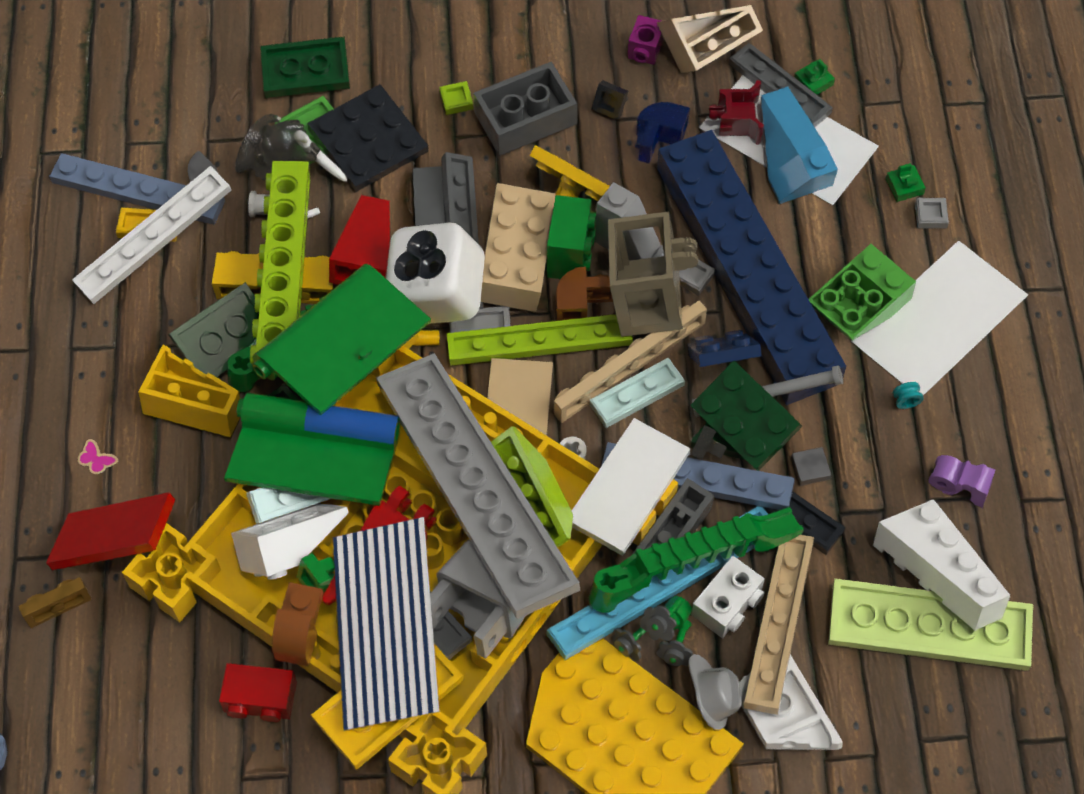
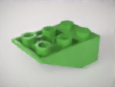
M870 244L813 294L809 301L813 308L853 341L890 319L913 297L916 281L874 245Z

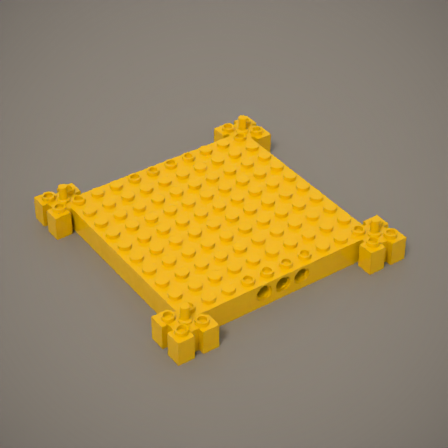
M418 333L333 406L395 415L378 387L376 377L422 359L421 356L409 350L419 338ZM449 375L490 442L513 426L546 459L572 511L599 471V468ZM401 425L397 448L382 500L387 503L393 490L400 485L410 492L407 498L412 501V504L402 513L408 519L412 520L418 508L424 503L435 510L433 516L437 519V522L431 529L426 531L428 535L426 549L429 587L432 592L438 585L437 572L469 538ZM672 480L632 541L634 544L639 546L655 524L656 514L660 516L677 493L678 482L676 480ZM244 484L236 485L189 542L185 535L166 523L156 550L152 551L147 557L141 553L137 554L122 571L131 589L148 601L154 597L159 608L179 623L197 603L193 595L194 592L270 646H272L277 610L282 608L289 582L301 583L296 577L299 565L287 569V575L277 579H268L267 576L255 577L253 573L241 571L231 533L256 525L246 492L261 488ZM333 498L320 502L322 504L346 506L349 513L310 554L313 553L318 561L328 557L334 560L333 537L359 532L374 505ZM572 527L571 539L559 546L558 549L576 578H578L603 544ZM322 599L315 623L318 637L309 667L299 666L336 692H339L342 689L337 601L331 605H325ZM561 600L526 615L513 637L506 638L503 636L486 659L477 655L474 640L476 632L465 627L462 615L452 609L448 610L472 637V642L450 659L452 664L464 676V681L439 701V712L422 715L399 734L404 739L388 758L392 773L412 787H414L419 779L422 780L424 794H459L463 785L460 774L464 772L472 777L487 756L486 742L465 728Z

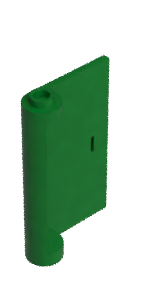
M364 264L252 356L254 361L252 367L262 379L275 380L277 377L281 378L317 413L322 415L429 324L431 318L369 264Z

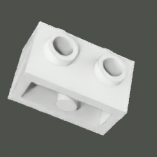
M732 556L695 600L691 615L721 638H724L729 630L734 633L745 619V616L742 614L749 606L755 608L765 594L762 591L765 578Z

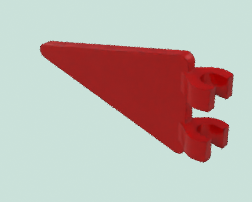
M400 485L397 486L391 493L387 503L381 500L380 506L374 505L360 531L410 520L402 514L412 504V501L407 498L410 492ZM424 503L418 508L413 519L424 517L427 540L428 535L426 531L434 526L437 519L433 516L435 510ZM335 575L323 595V603L325 605H331L337 601Z

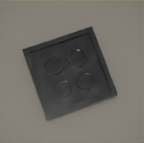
M381 84L308 123L310 133L331 161L343 171L347 177V182L355 192L428 152V144Z

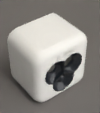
M448 222L400 228L394 232L390 240L386 279L431 318L429 324L465 321L474 317L479 311L485 254L482 247L456 223ZM419 262V270H418V274H416V272H417V263ZM438 262L439 269L436 272H430L431 264Z

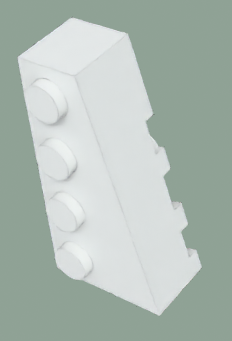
M934 499L879 522L873 546L880 552L885 550L894 558V563L903 571L908 569L920 579L919 584L927 591L932 590L943 599L942 603L972 629L977 630L1002 619L1010 594Z

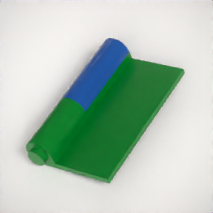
M247 393L244 398L239 399L237 417L241 418L242 429L224 476L225 482L380 506L400 436L401 424L397 415L332 406L320 415L305 401Z

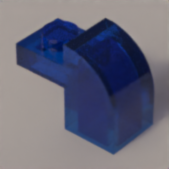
M658 102L647 106L640 112L637 118L636 135L638 136L635 148L639 149L638 161L650 164L658 141L673 144L683 140L689 125L690 107L670 102Z

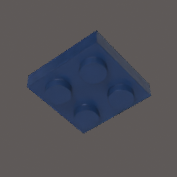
M742 330L726 332L725 337L713 339V336H700L695 338V342L687 344L688 356L700 367L762 356L760 344L747 333L743 334Z

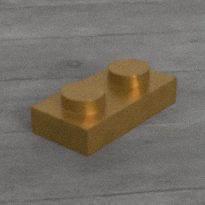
M79 577L65 580L57 588L45 594L33 595L18 607L30 628H33L92 599L85 584Z

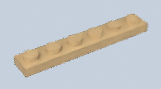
M700 301L691 306H684L681 308L683 329L655 332L649 334L644 339H636L631 343L628 350L619 356L616 354L610 357L599 370L588 372L577 385L571 389L566 388L562 390L554 400L555 417L563 423L589 405L590 399L618 385L703 326L706 320L707 308Z
M799 535L778 546L745 696V709L778 715L814 537Z

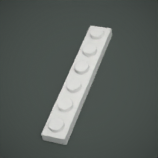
M212 166L208 167L73 278L72 281L95 304L231 191L230 185Z

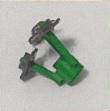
M672 596L665 606H658L655 609L652 607L646 608L644 611L645 616L640 620L641 627L636 632L631 634L628 630L622 631L620 628L614 630L615 635H613L612 639L615 648L625 657L630 656L638 661L641 659V646L636 641L643 634L649 632V636L653 640H658L659 638L664 640L660 642L657 650V655L673 666H689V657L693 655V652L685 648L683 641L686 632L692 625L688 620L692 613L690 603L682 597ZM679 629L676 641H670L674 637V630Z

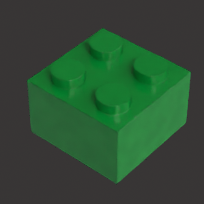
M555 196L547 242V278L561 279L567 272L578 267H586V271H590L592 262L591 249L595 244L596 212L591 211L592 199Z

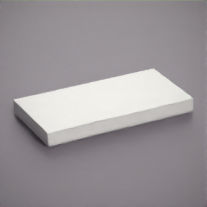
M634 418L572 509V527L623 556L690 454V448Z

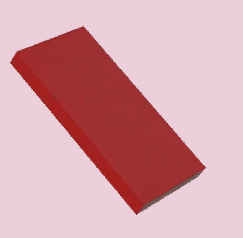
M168 492L68 513L46 564L52 570L155 551L176 499Z

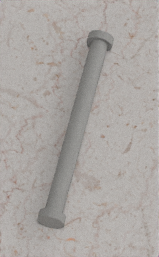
M838 365L832 367L830 371L762 387L774 397L831 383L840 385L843 384V376ZM693 409L695 416L700 417V415Z

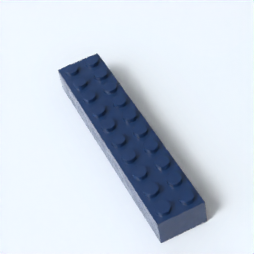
M709 130L659 148L657 170L710 267L715 269V276L746 333L760 344L762 355L760 358L773 382L778 383L830 371L832 367L838 365L844 377L846 364L714 132ZM835 383L782 394L781 397L785 404L789 405L837 385Z

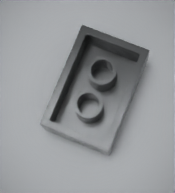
M552 61L473 93L475 115L499 156L577 124V102Z

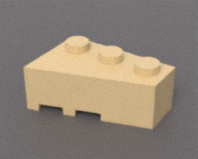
M751 5L657 22L681 73L697 71L763 31Z

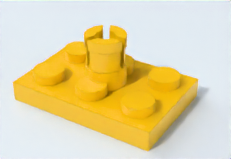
M536 145L529 155L538 160L535 166L560 178L561 182L555 193L556 195L578 198L582 191L584 192L587 188L585 194L599 201L610 187L606 183Z

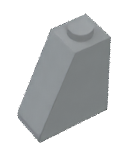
M614 182L597 202L595 243L609 250L608 219L647 214L638 195ZM653 227L623 231L629 261L652 258L661 246Z

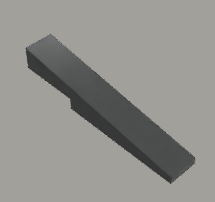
M442 166L413 168L415 226L445 223ZM434 262L430 266V272H436L439 269L438 262Z

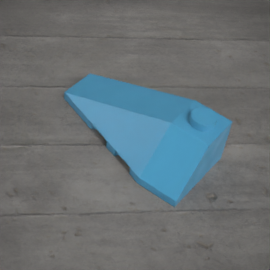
M789 87L761 95L763 129L766 143L765 153L768 166L767 176L778 203L781 204L833 186L838 171L825 142Z

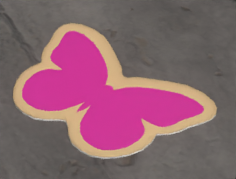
M88 439L83 451L78 456V462L82 466H89L91 473L99 474L106 468L116 464L118 458L112 454L100 453L97 443L92 439Z

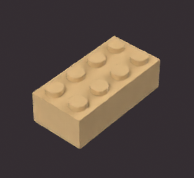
M497 183L484 253L481 302L536 312L542 291L547 257V242L556 194Z

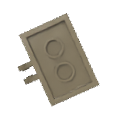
M669 212L608 219L610 289L621 337L683 329L679 270H687V268L691 269L697 266L698 256L695 253L698 247L696 240L691 237L674 239ZM659 226L664 256L629 261L623 231Z

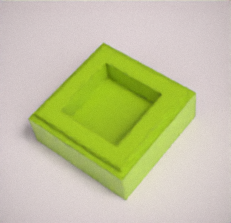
M467 81L439 87L446 115L474 110Z

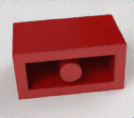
M227 663L219 703L223 711L233 718L244 719L247 718V715L260 716L262 720L268 722H279L280 719L290 720L297 685L293 670Z

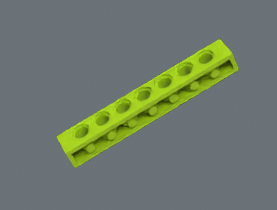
M273 161L272 173H266V191H270V196H264V214H268L267 220H262L261 227L262 238H266L265 244H260L259 260L263 262V269L257 270V286L261 287V294H255V312H259V319H253L252 333L253 338H257L256 345H251L250 347L251 364L254 363L252 356L300 317L310 191L309 162Z

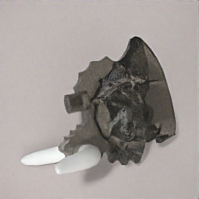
M274 114L264 115L254 123L245 136L236 159L235 170L238 174L255 171V176L260 177L263 181L266 180V173H272L273 161H316L334 177L344 182L347 181L343 171L309 139L306 130H304V125L300 124V120L280 122L282 119ZM277 122L273 126H270L268 123Z

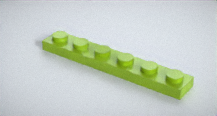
M613 314L447 333L450 366L488 362L492 358L515 359L630 346L633 342V336L621 337L617 315Z

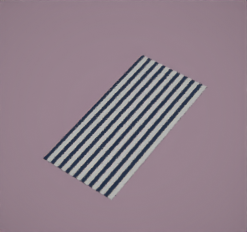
M424 517L333 537L344 730L439 712Z

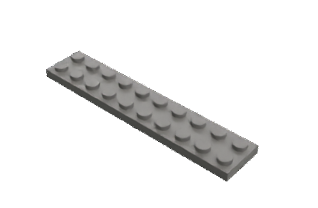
M435 353L376 377L378 387L394 414L399 417L400 424L516 619L580 591V584Z

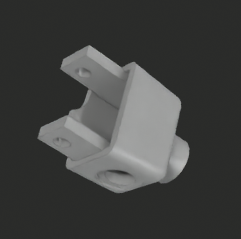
M469 539L437 572L438 585L430 593L433 629L449 609L458 612L464 618L465 627L476 632L474 640L477 655L485 659L503 636L506 638L513 637L526 616L516 619Z

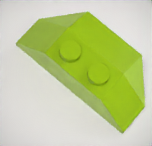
M511 426L491 441V443L558 548L571 539L573 513L546 459L516 427Z

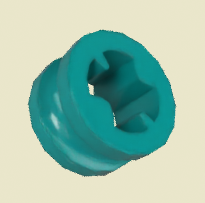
M903 383L893 390L892 394L897 399L896 405L898 408H912L924 400L923 394L919 392V383Z

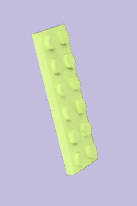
M834 579L828 645L1029 671L1032 657L1033 604L1008 601L1002 619L974 630L942 603L943 599L934 591Z

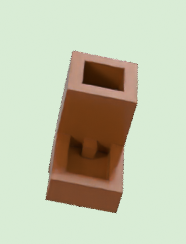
M578 267L567 272L557 286V321L587 318V303L613 302L610 276L601 274L594 277H586V267Z
M289 582L282 608L277 610L273 628L272 651L276 660L309 667L318 637L315 623L324 595L323 589Z

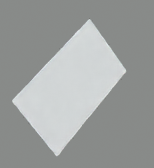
M742 75L732 89H750L754 83ZM760 89L759 101L755 104L756 118L763 123L761 95L766 93ZM708 116L699 127L705 132L712 130L717 139L768 168L764 129L761 144H756L750 136H719L720 119L713 121ZM827 117L815 129L825 142L838 171L833 186L813 192L812 194L833 205L879 146Z
M960 241L955 243L915 280L916 285L913 297L890 319L851 341L902 384L907 382L919 383V392L923 395L1028 296L1027 293Z

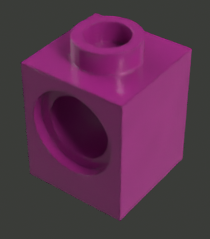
M638 15L628 41L629 59L655 65L664 41V37L657 25V22L661 20Z

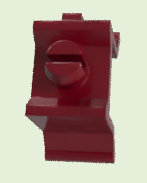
M757 80L750 89L719 90L718 106L717 104L709 106V119L713 121L720 119L719 136H750L756 144H761L764 124L756 118L755 104L759 101L760 80Z

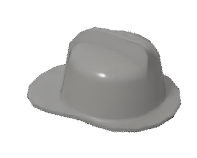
M693 654L689 657L688 664L696 690L699 710L710 727L721 730L726 725L727 717L738 711L742 704L738 678L731 670L724 667L712 668L703 657Z

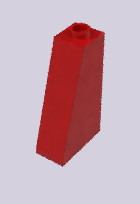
M365 195L360 196L329 258V283L339 285L364 264L371 265L386 278L390 246V200Z

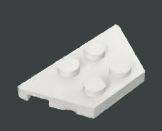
M791 655L778 715L745 709L744 701L750 674L744 676L739 682L742 696L741 706L766 749L838 750L842 748L843 741Z

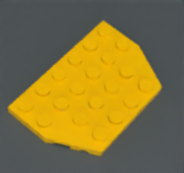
M604 638L567 660H564L561 654L558 653L542 672L526 741L527 749L585 794H707L744 745V743L724 728L716 730L710 727L702 717L700 710L632 659L625 657Z

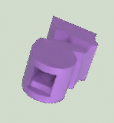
M948 455L938 456L935 461V469L928 479L929 483L934 488L948 495H954L963 489L968 490L971 493L970 501L983 508L992 484L995 469L989 468L985 464L976 466L971 464L970 461L963 463L957 458Z

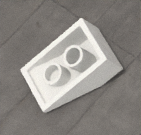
M318 503L232 532L231 535L241 571L253 573L255 577L267 576L268 579H277L287 575V569L298 566L301 558L309 555L349 513L346 506Z

